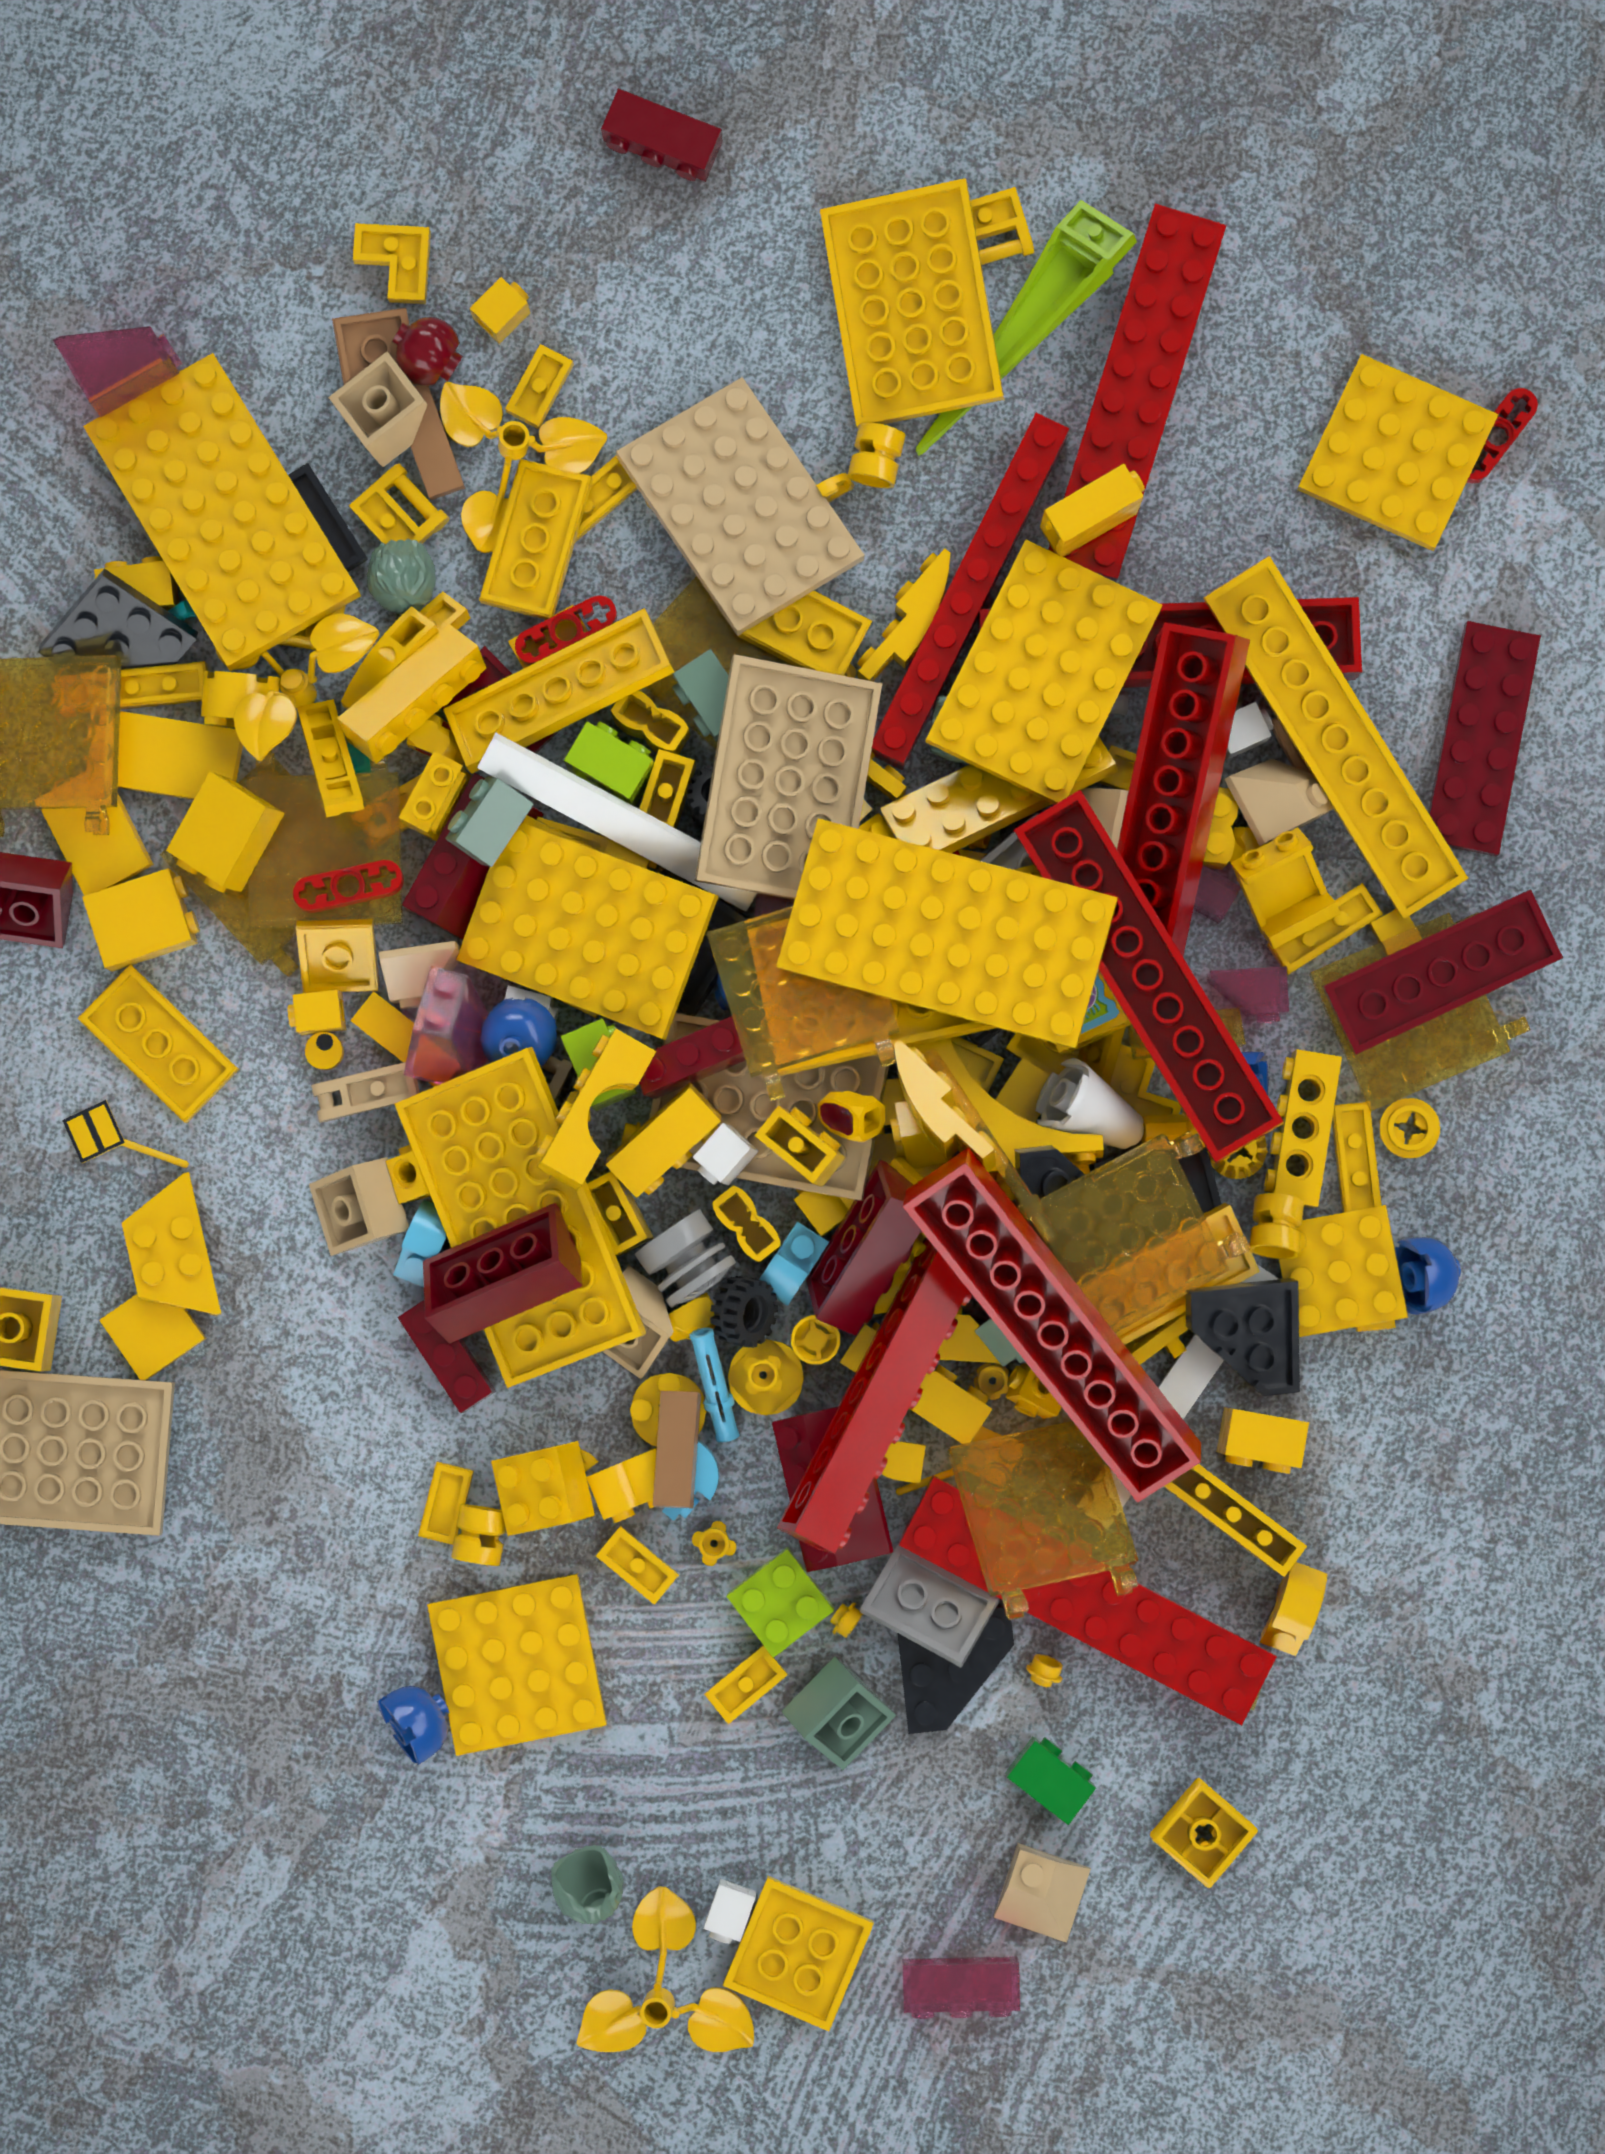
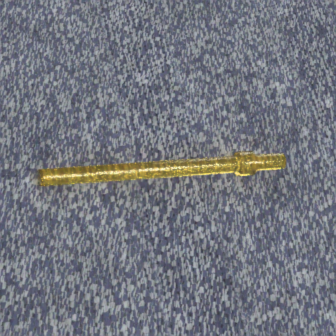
M936 1048L928 1050L924 1053L928 1066L935 1073L941 1071L950 1079L954 1086V1089H952L954 1105L966 1115L969 1121L968 1125L977 1133L979 1131L985 1132L994 1142L996 1147L994 1149L995 1167L1020 1203L1018 1209L1027 1221H1032L1046 1244L1053 1242L1059 1237V1234L1044 1213L1046 1207L1037 1194L1032 1195Z

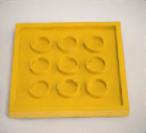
M1361 354L1297 490L1434 551L1498 414Z
M578 1573L427 1604L445 1701L450 1712L448 1717L456 1756L607 1726Z

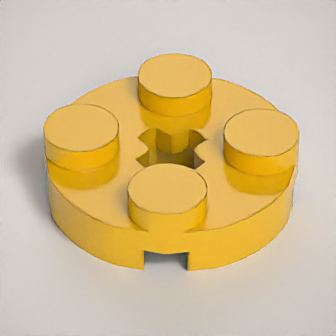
M765 1339L764 1343H757V1347H742L735 1354L730 1364L728 1379L730 1392L742 1408L755 1414L772 1415L785 1411L795 1403L801 1393L804 1375L799 1357L789 1346L782 1342ZM772 1355L777 1356L781 1361V1367L778 1371L779 1379L783 1383L782 1389L778 1393H771L767 1390L759 1391L756 1395L749 1394L745 1389V1384L748 1381L747 1371L744 1369L745 1360L749 1357L762 1360Z
M674 1373L658 1374L648 1378L638 1387L633 1396L630 1413L633 1426L644 1441L657 1447L661 1391L699 1392L701 1394L698 1434L701 1432L707 1413L703 1404L705 1397L698 1385L690 1378Z

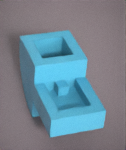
M424 1199L420 1204L401 1245L402 1251L393 1273L394 1276L423 1288V1260L444 1252L449 1243L434 1203Z
M797 1221L759 1280L771 1285L773 1288L771 1293H775L777 1300L788 1306L829 1242Z
M699 1440L694 1495L699 1491L708 1500H711L719 1483V1466L712 1451ZM694 1497L693 1509L699 1502L696 1497ZM664 1508L662 1512L674 1521L679 1514L686 1519L693 1509Z

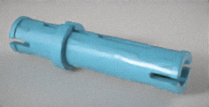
M709 1327L700 1328L691 1332L689 1336L694 1347L698 1370L706 1396L703 1402L704 1408L707 1412H710L716 1441L729 1442L740 1435L732 1409L735 1401L733 1395L728 1393L713 1329ZM706 1355H709L714 1374L713 1379L710 1376ZM716 1391H718L719 1398L723 1409V1415H720L719 1407L715 1396Z

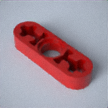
M1516 388L1507 394L1494 411L1498 415L1501 413L1504 418L1497 416L1493 427L1502 428L1507 434V441L1503 445L1496 446L1491 444L1488 439L1486 440L1482 449L1488 452V454L1480 464L1481 469L1484 471L1476 470L1474 473H1471L1467 483L1475 484L1482 482L1535 415L1538 401L1533 392L1525 388ZM1520 399L1527 402L1525 410L1528 413L1521 411L1511 423L1506 419L1514 408L1511 400L1514 402H1518Z
M593 596L523 631L515 641V651L518 658L524 664L530 666L612 625L617 621L615 604L606 596ZM599 605L602 610L609 608L610 611L606 613L607 620L600 623L596 618L587 622V626L591 630L584 633L582 623L576 615L582 612L585 620L594 614L593 607ZM563 621H571L577 627L575 637L569 641L560 640L555 634L557 625ZM549 629L551 640L557 647L550 650L549 643L547 642L538 648L540 654L535 657L530 652L525 654L522 652L527 648L526 641L528 639L539 643L546 639L542 632Z
M379 860L303 877L296 882L293 888V898L295 903L305 912H321L393 896L402 889L404 875L399 866L393 861ZM388 869L390 874H396V878L390 880V887L385 888L381 882L371 883L370 886L373 891L366 893L367 884L362 873L368 872L369 879L381 877V870ZM346 876H353L359 881L357 893L350 897L342 896L338 891L340 880ZM331 880L330 889L335 900L329 901L327 893L317 895L315 897L316 903L310 904L305 898L301 899V895L307 893V886L312 885L318 891L328 888L324 882Z

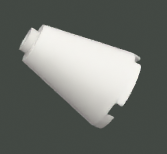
M1071 1058L1061 1063L1066 1068L1059 1075L1052 1072L1045 1082L1036 1104V1111L1041 1114V1120L1037 1119L1039 1125L1071 1134L1103 1135V1144L1120 1149H1127L1130 1146L1136 1145L1141 1140L1144 1134L1142 1116L1085 1062Z

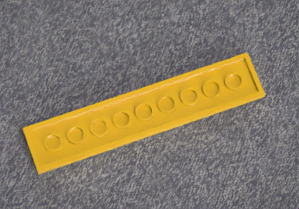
M1265 557L1204 596V601L1224 633L1250 639L1245 667L1317 783L1320 784L1327 795L1330 804L1401 918H1407L1469 879L1271 557Z

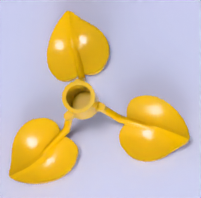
M452 382L444 383L440 398V415L448 436L457 444L465 447L478 445L484 435L488 439L499 437L498 449L505 458L498 495L486 490L476 492L465 501L461 513L463 528L475 549L481 553L493 552L508 498H504L512 460L523 458L528 451V446H531L538 453L545 452L544 461L546 465L582 474L595 461L607 441V434L586 421L570 417H557L546 421L540 427L539 440L542 445H539L535 441L534 436H529L527 427L521 422L509 421L503 426H499L503 416L502 405L499 399L490 391L477 386L459 385Z
M348 614L329 615L322 619L311 633L310 642L315 651L309 654L308 674L300 669L284 671L267 651L234 669H248L254 666L260 656H262L280 677V690L282 693L270 690L267 696L260 693H251L245 696L236 707L234 726L238 738L246 750L258 761H262L293 730L297 720V707L315 702L317 690L313 683L317 682V677L315 676L316 659L318 666L325 673L344 671L358 662L371 649L380 634L378 629ZM215 648L217 656L219 657L221 662L224 665H226L223 659L221 658L220 654L218 653L217 649Z
M665 1886L654 1888L639 1903L632 1923L633 1936L640 1948L647 1951L660 1948L654 1989L647 1993L642 2006L638 2005L634 2008L630 1996L620 1990L608 1989L595 1994L584 2010L581 2028L577 2037V2045L597 2052L625 2051L635 2047L642 2041L646 2034L647 2026L656 2029L662 2028L668 2024L671 2017L677 2019L681 2014L694 2011L688 2020V2032L692 2041L698 2047L710 2052H727L734 2049L752 2047L754 2044L753 2020L744 2002L734 1992L725 1988L712 1987L703 1992L699 2005L689 2003L676 2008L672 1993L662 1988L667 1948L670 1950L685 1948L694 1937L696 1919L689 1905Z

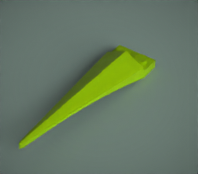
M1080 200L1055 227L1022 289L994 333L1001 380L1114 274L1113 268L1137 243L1133 232L1083 200ZM972 407L940 413L916 446L918 456L925 453Z

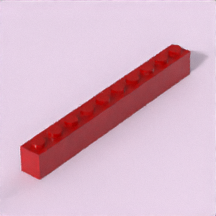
M1037 412L1035 413L873 739L871 752L876 758L903 771L935 706V701L940 696L978 620L979 611L983 609L1067 440L1070 428Z

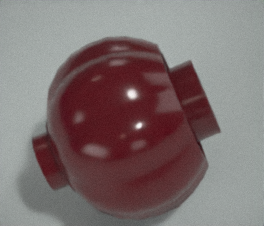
M436 317L420 318L411 323L410 326L402 323L392 340L397 345L396 363L412 383L421 386L435 385L439 377L448 382L463 357L456 352L460 344L456 331L450 324Z

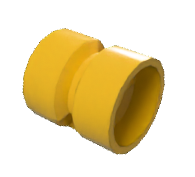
M868 422L859 424L854 444L859 452L851 457L848 478L870 487L893 488L899 465L894 460L901 457L906 434L894 427L879 423Z
M1264 1193L1257 1195L1254 1200L1253 1220L1258 1225L1251 1228L1250 1252L1273 1259H1291L1299 1256L1301 1233L1296 1228L1302 1225L1304 1201L1285 1194Z
M810 1315L801 1319L795 1325L791 1334V1346L794 1353L802 1361L809 1364H823L830 1361L837 1354L840 1346V1333L836 1327L817 1320L815 1315Z
M460 1504L457 1526L462 1531L461 1534L454 1537L451 1558L475 1564L500 1566L504 1544L499 1540V1536L506 1533L502 1510Z

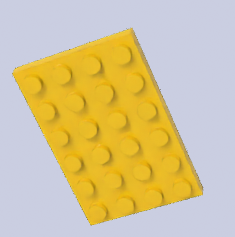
M966 178L820 209L856 427L858 428L861 423L888 424L1005 400Z
M1025 539L925 742L1054 805L1070 795L1163 605Z
M521 823L494 865L489 868L456 960L666 1040L719 896Z

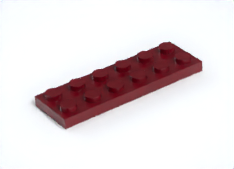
M1467 621L1464 624L1428 811L1450 848L1495 857L1500 854L1541 635Z
M1530 889L1321 987L1353 1055H1357L1563 959V956Z

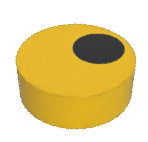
M319 1032L308 1039L305 1045V1056L313 1067L320 1070H331L341 1063L344 1057V1046L341 1040L334 1034Z

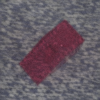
M1287 966L1211 970L1206 974L1207 982L1246 1017H1257V1023L1280 1022V1015H1285L1289 1012Z

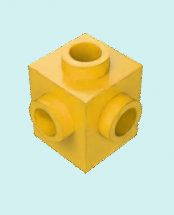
M1022 1363L1020 1366H1016L1008 1378L1007 1386L1010 1389L1005 1398L1016 1403L1014 1408L1027 1416L1035 1417L1038 1415L1043 1419L1058 1416L1061 1406L1029 1365Z

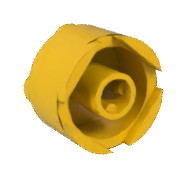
M204 671L201 717H205L204 724L235 728L234 713L240 701L251 693H260L267 696L270 690L279 692L280 678L273 676L261 678L257 677V674Z

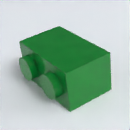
M1032 1736L1005 1772L1006 1777L1069 1825L1096 1790L1094 1783L1090 1781L1093 1774L1077 1761H1074L1072 1765L1065 1762L1059 1757L1063 1751L1048 1738L1044 1737L1040 1742Z

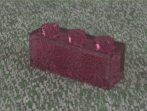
M1017 1956L902 1959L904 2013H911L912 2018L935 2017L934 2012H950V2017L969 2018L973 2016L974 2011H989V2016L1009 2017L1012 2015V2011H1020V1975Z

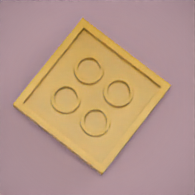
M1387 1205L1302 1220V1225L1296 1228L1301 1233L1299 1256L1291 1259H1279L1282 1278H1294L1298 1281L1299 1337L1408 1318Z
M767 1876L722 1986L829 2032L870 1935L874 1921L771 1876Z

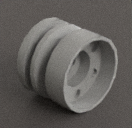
M700 1209L661 1233L635 1253V1256L649 1275L662 1269H666L669 1275L657 1287L660 1292L673 1284H676L679 1288L678 1291L666 1299L671 1308L679 1303L694 1300L723 1280L729 1269L736 1264L731 1255L717 1264L714 1261L713 1257L726 1248L722 1242L707 1249L702 1242L711 1235L714 1229Z

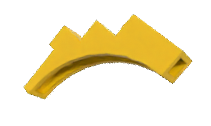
M951 1038L914 1046L924 1055L927 1065L935 1073L941 1071L950 1079L954 1086V1089H952L954 1105L966 1115L969 1121L968 1125L977 1133L979 1131L985 1132L994 1142L996 1147L994 1149L996 1166L989 1173L996 1179L997 1183H1015V1149L1052 1145L1068 1160L1073 1159V1164L1076 1165L1096 1163V1158H1103V1135L1071 1134L1042 1127L1014 1114L993 1099L969 1074L956 1053Z

